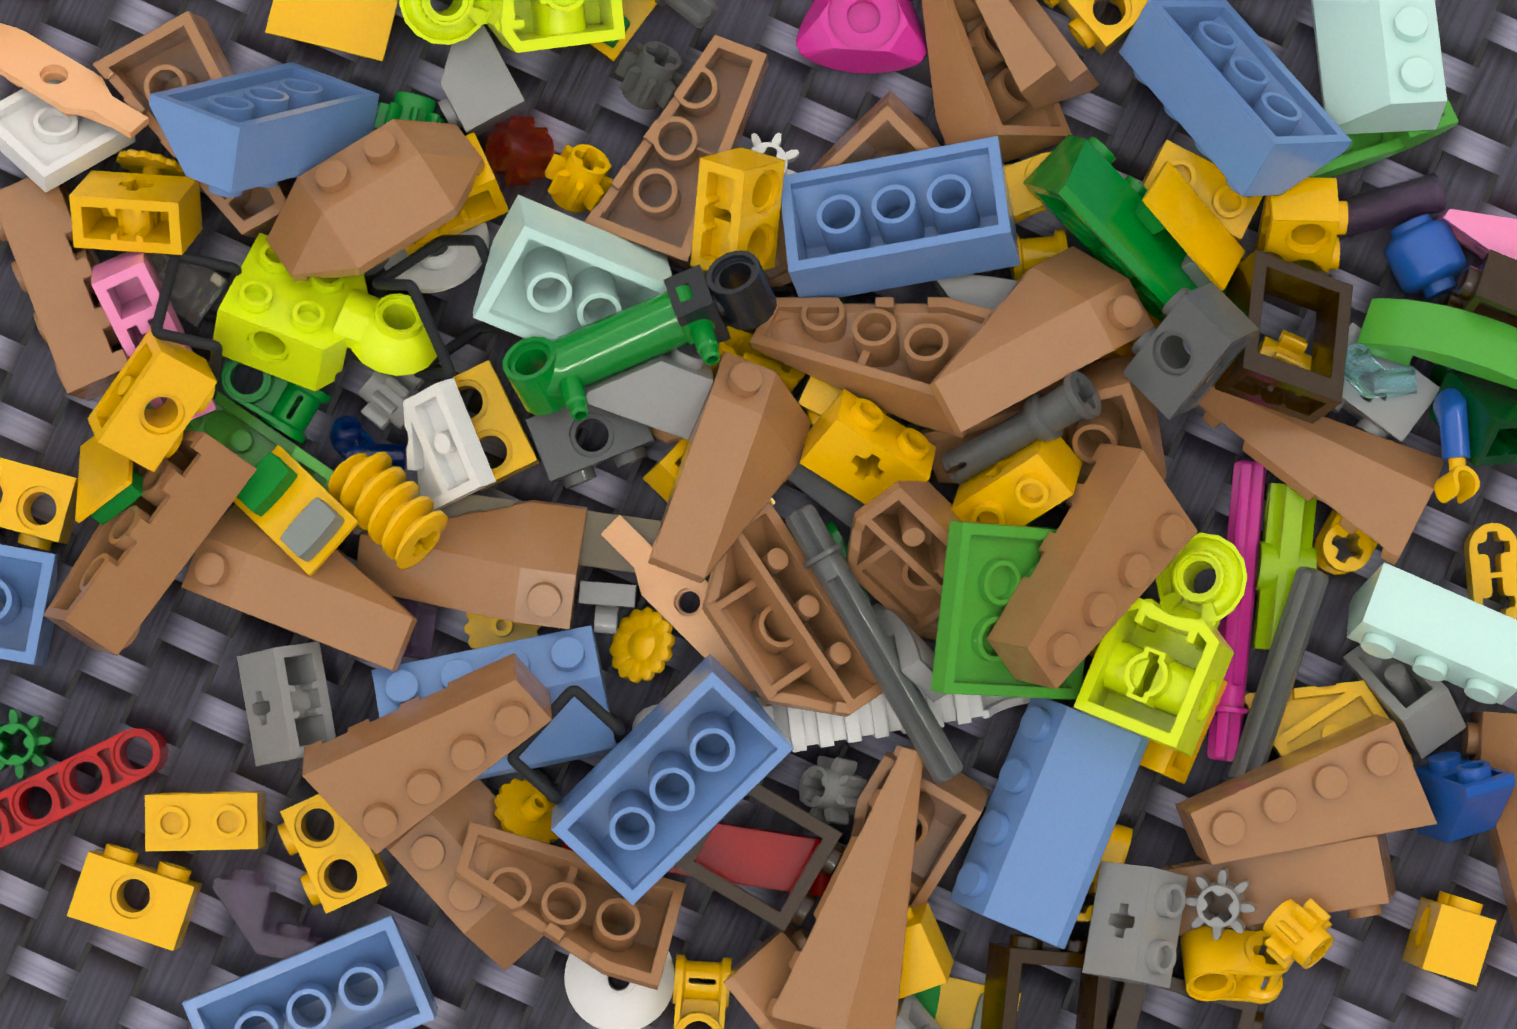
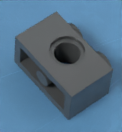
M1213 282L1192 291L1185 287L1173 295L1162 309L1166 318L1158 328L1152 327L1135 342L1131 351L1136 356L1122 372L1168 420L1197 407L1259 330ZM1183 339L1187 342L1191 355L1185 350Z
M587 404L589 414L581 421L574 420L566 406L552 414L544 416L535 415L525 419L550 482L555 484L563 481L566 489L596 478L594 468L614 460L618 469L648 457L645 447L655 444L648 425ZM589 422H599L608 429L609 436L606 445L595 452L583 450L577 442L580 428Z

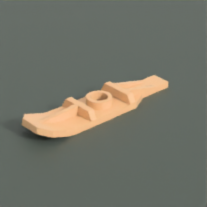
M0 23V75L7 78L13 85L18 88L22 87L56 107L69 118L73 114L80 115L114 128L130 139L149 124V117L113 97L100 75L29 33ZM54 80L62 82L59 84H48L49 81Z
M619 515L601 535L634 567L641 595L704 658L711 654L749 691H756L702 610L708 581L705 579L702 583H698L649 564L648 560L653 546ZM692 591L700 598V606L694 613H686L680 606V599L686 592Z

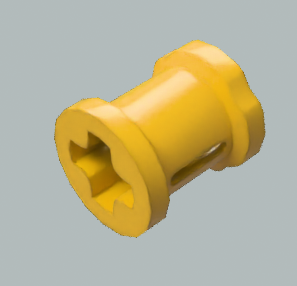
M1057 229L1052 236L1020 239L1016 233L1021 265L1010 267L1012 280H1019L1029 268L1068 249L1065 230Z

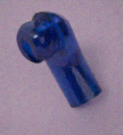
M341 416L332 424L331 444L344 460L358 453H366L370 457L378 452H386L392 458L391 467L399 466L405 471V444H376L363 429L360 421L353 416Z

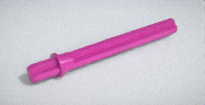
M1237 461L1233 469L1227 541L1234 544L1243 557L1248 578L1244 596L1235 610L1221 619L1218 629L1219 633L1234 651L1223 679L1228 683L1218 706H1216V712L1209 726L1207 755L1208 758L1219 761L1233 762L1242 735L1243 716L1248 715L1250 709H1246L1244 706L1267 470L1257 461Z

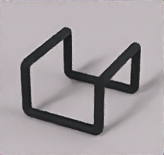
M441 235L377 276L372 282L373 287L377 290H407L437 354V357L428 368L413 374L417 378L451 379L455 376V367L450 358L451 354L483 333L513 334L488 323L481 322L444 345L418 285L410 279H395L443 246H475L485 268L490 252L485 241L478 235ZM438 363L442 365V368H432Z
M184 252L183 255L171 254L154 313L151 332L153 336L160 340L211 351L209 367L217 380L213 396L214 400L217 396L223 351L222 345L212 339L162 328L180 262L230 273L229 288L235 277L242 273V270L238 264L189 252ZM172 303L177 315L216 323L217 312Z
M577 685L567 687L551 704L553 720L568 702L575 697L615 734L623 735L625 733V727L621 719L611 710L609 713L585 690ZM548 723L508 753L507 759L509 764L549 801L558 805L562 802V792L559 786L539 768L531 769L519 758L549 725Z

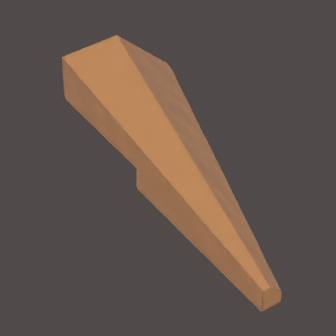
M975 0L1020 92L1034 109L1087 94L1099 86L1097 80L1037 0Z
M1215 385L1198 404L1205 410L1203 420L1214 429L1223 423L1245 440L1242 448L1245 453L1307 501L1316 498L1342 515L1340 522L1342 528L1351 535L1360 529L1383 547L1380 557L1395 566L1434 490L1435 482L1438 480L1444 464L1442 458L1326 417H1321L1312 424L1215 389Z
M896 746L893 754L897 759L882 789H875L868 803L872 809L859 835L851 837L813 914L817 920L802 950L795 951L788 964L792 971L778 999L771 998L768 1004L766 1014L772 1018L817 1029H896L923 761L915 747Z

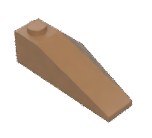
M922 0L935 116L945 145L998 136L1003 162L1006 163L1057 145L1068 134L1072 135L1059 102L1034 109L1020 92L975 0Z
M776 297L777 307L774 314L767 322L756 328L750 340L752 349L842 391L845 388L857 397L870 400L880 409L916 425L964 438L967 430L958 435L954 433L929 384L963 344L971 339L982 327L992 310L948 297H928V303H895L894 297H876L875 303L843 304L837 297Z
M725 351L713 371V384L692 434L687 441L648 560L649 564L698 583H702L738 540L740 534L755 516L759 515L768 504L770 498L796 470L811 425L810 419L776 371Z
M236 504L219 519L195 551L181 586L201 596L395 672L399 668L417 619L373 579L364 575L338 548L335 549L312 576H309Z
M1472 711L1471 722H1465L1466 728L1462 730L1463 754L1470 755V761H1489L1491 767L1514 773L1516 785L1495 828L1488 830L1487 834L1514 933L1517 935V714Z
M886 751L858 797L851 837L859 835L872 809L868 803L875 789H882L897 759L892 752ZM924 763L922 767L908 903L911 908L926 903L980 817L989 793L988 788L962 773L944 783L937 784L932 779Z

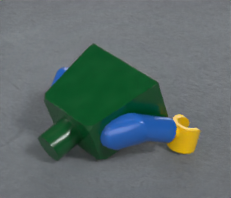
M1437 364L1431 372L1430 380L1439 386L1440 389L1429 409V415L1440 429L1442 460L1448 461L1449 472L1435 482L1434 491L1441 503H1447L1457 496V502L1461 504L1474 496L1480 487L1478 475L1473 469L1466 466V459L1475 467L1517 463V389Z

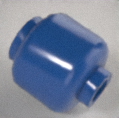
M1424 214L1390 231L1392 240L1385 247L1384 255L1399 288L1407 294L1423 292L1426 299L1431 300L1457 287L1454 277L1464 270L1467 260L1451 225L1443 220H1432L1430 214Z

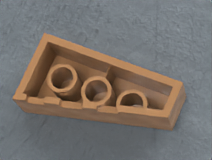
M190 11L181 14L92 64L124 97L123 100L128 106L149 117L148 126L161 139L160 142L174 158L176 156L149 106L150 94L235 75L207 20ZM289 179L278 181V185L275 187H255L244 190L243 194L238 197H224L211 193L208 190L209 185L199 182L201 189L242 235L257 238L259 232L265 235L270 233L292 189Z
M513 653L449 682L448 687L423 699H421L420 695L400 704V709L372 722L366 719L348 727V732L325 743L322 739L304 747L302 776L362 840L378 854L552 720L550 692L517 655Z
M1377 714L1175 804L1195 854L1211 865L1437 824L1395 721Z
M1386 833L1215 865L1199 859L1161 866L1159 868L1188 876L1185 897L1202 893L1203 890L1197 885L1195 879L1201 873L1207 876L1211 883L1218 880L1220 870L1223 867H1227L1229 880L1237 885L1241 881L1249 879L1250 884L1243 891L1245 901L1256 903L1257 909L1250 913L1241 912L1239 915L1245 923V930L1249 931L1263 930V926L1272 912L1289 899L1303 907L1312 898L1327 913L1347 910L1348 918L1355 919L1381 914V904L1390 903L1397 891ZM1210 891L1214 898L1213 902L1208 906L1211 912L1217 914L1220 911H1225L1231 916L1228 907L1233 902L1232 897L1227 892L1222 896H1217L1213 891ZM1185 904L1179 936L1183 937L1185 933L1194 929L1191 924L1199 916L1196 906ZM1228 925L1224 929L1232 928V926Z

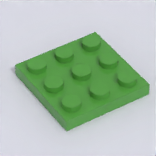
M950 520L931 691L943 694L1077 699L1082 687L1085 658L1057 689L1016 680L987 640L1022 577L1030 578L1039 563L1041 552L1038 549L1048 532L1056 533L1058 528Z

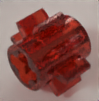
M511 116L509 123H497L495 125L496 130L490 134L486 143V158L493 169V174H506V185H529L531 179H543L545 177L544 171L555 154L554 143L548 134L547 127H535L534 117Z

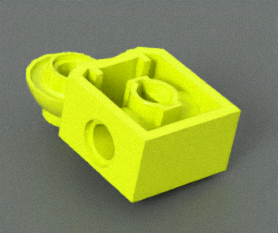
M399 0L406 24L417 36L432 44L451 45L466 40L483 24L489 26L503 46L516 53L626 39L622 0H453L451 6L443 11H434L430 0Z
M260 232L241 266L242 273L233 280L217 311L213 340L222 345V356L313 391H317L335 381V376L343 369L348 347L366 366L379 373L393 376L412 375L428 368L437 357L409 295L400 293L389 294L381 299L368 294L364 274L335 278L309 277L306 281L294 282L266 240L268 235Z
M1195 534L1156 578L1160 603H1157L1152 598L1144 600L1138 598L1101 639L1074 708L1192 757L1234 655V651L1217 630L1221 619L1234 611L1244 596L1248 578L1244 559L1234 544L1219 535ZM1205 569H1214L1216 580L1212 588L1205 593H1195L1193 584L1197 574Z

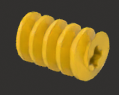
M378 452L370 457L366 453L355 454L339 464L333 472L328 483V492L337 501H340V504L359 521L358 525L363 530H368L369 537L377 545H382V551L390 559L396 560L398 568L401 570L412 568L421 562L436 545L447 525L448 517L441 510L433 511L434 502L428 496H419L420 487L414 481L405 482L406 473L399 466L391 467L392 458L386 452Z

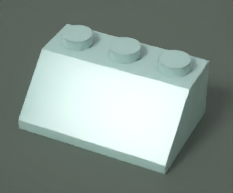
M1311 0L1322 106L1344 133L1436 130L1447 103L1435 0Z
M518 195L492 242L474 305L473 318L523 338L535 336L552 340L666 292L664 279L672 276L667 257Z
M1385 562L1352 596L1349 604L1347 638L1360 643L1361 648L1366 653L1382 659L1395 658L1413 666L1412 669L1417 675L1431 681H1448L1464 688V692L1468 697L1481 703H1498L1501 705L1517 692L1516 619Z

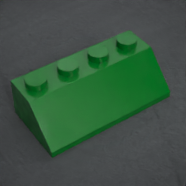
M1068 134L1026 178L1023 184L1096 260L1127 277L1144 308L1162 323L1166 318L1162 309L1173 295L1185 287L1190 291L1198 288L1181 268L1187 253L1166 228L1153 235L1135 215L1137 206L1147 189L1130 175L1124 179L1112 167L1111 164L1116 160L1113 153L1093 136L1087 140ZM1225 287V289L1222 291L1225 295H1226V287Z

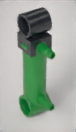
M736 250L717 258L711 264L706 276L699 264L664 279L667 291L552 340L535 336L522 339L506 352L503 359V371L526 411L533 415L544 416L555 413L566 406V409L570 411L571 417L574 420L581 421L589 414L584 387L674 349L690 344L694 354L698 353L705 364L715 365L720 360L719 343L731 339L726 323L737 330H749L767 322L775 312L777 307L776 296L759 260L748 251Z

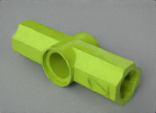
M1278 483L1268 484L1264 512L1263 541H1259L1255 590H1258L1252 641V648L1270 650L1297 569L1301 566L1317 568L1316 547L1312 546L1317 499L1313 498L1307 501L1287 484Z

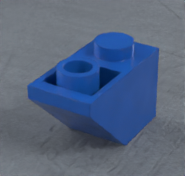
M1459 752L1433 754L1427 758L1428 764L1414 768L1437 822L1434 825L1417 827V833L1444 843L1494 829L1516 785L1514 773L1491 767L1489 761H1470L1461 758Z

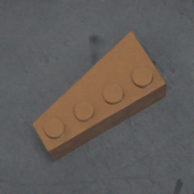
M714 35L675 91L674 97L659 118L655 119L644 135L641 144L627 164L623 165L611 182V186L599 204L592 209L584 222L667 257L668 262L687 269L692 268L690 262L700 158L738 148L769 67L767 54Z
M28 177L0 189V239L2 242H9L16 260L11 262L14 275L22 290L29 294L35 310L33 313L35 323L44 341L48 343L62 385L67 394L90 401L105 394L128 361V357L91 285L92 267L100 264L95 249L74 248L69 200L70 191L66 182L45 193Z
M183 430V439L179 448L171 457H164L155 472L136 464L134 470L143 477L142 495L114 518L103 525L99 524L45 611L44 617L96 651L118 656L122 649L127 648L134 641L139 633L142 622L257 470L206 432Z
M1105 443L1099 444L1091 458L1095 466L1085 483H1077L1074 494L1066 501L1070 509L1057 532H1048L1038 549L1041 552V557L1031 577H1022L987 638L988 642L1016 680L1057 689L1198 532L1143 449Z

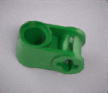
M229 359L221 373L225 392L235 401L262 416L260 419L304 444L307 439L304 431L320 405L328 404L332 397L321 390L313 391L263 371V383L258 391L252 394H242L234 384V377L237 370L245 364ZM303 397V400L301 401L297 410L293 414L292 418L289 419L291 413L298 404L299 400Z

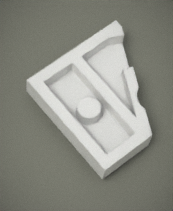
M454 378L438 382L403 401L404 424L408 433V445L406 447L407 470H417L418 486L420 487L419 496H428L434 502L433 511H438L496 482Z

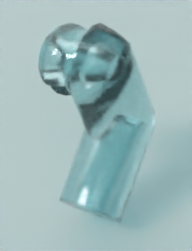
M1360 343L1347 345L1344 380L1363 397L1371 399L1417 394L1414 366L1384 369L1369 354L1370 350L1365 345Z

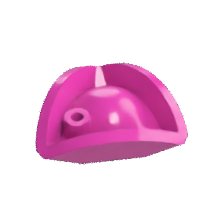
M814 0L803 19L796 37V46L800 54L806 59L827 68L851 73L874 74L899 71L921 63L927 54L924 32L910 0Z

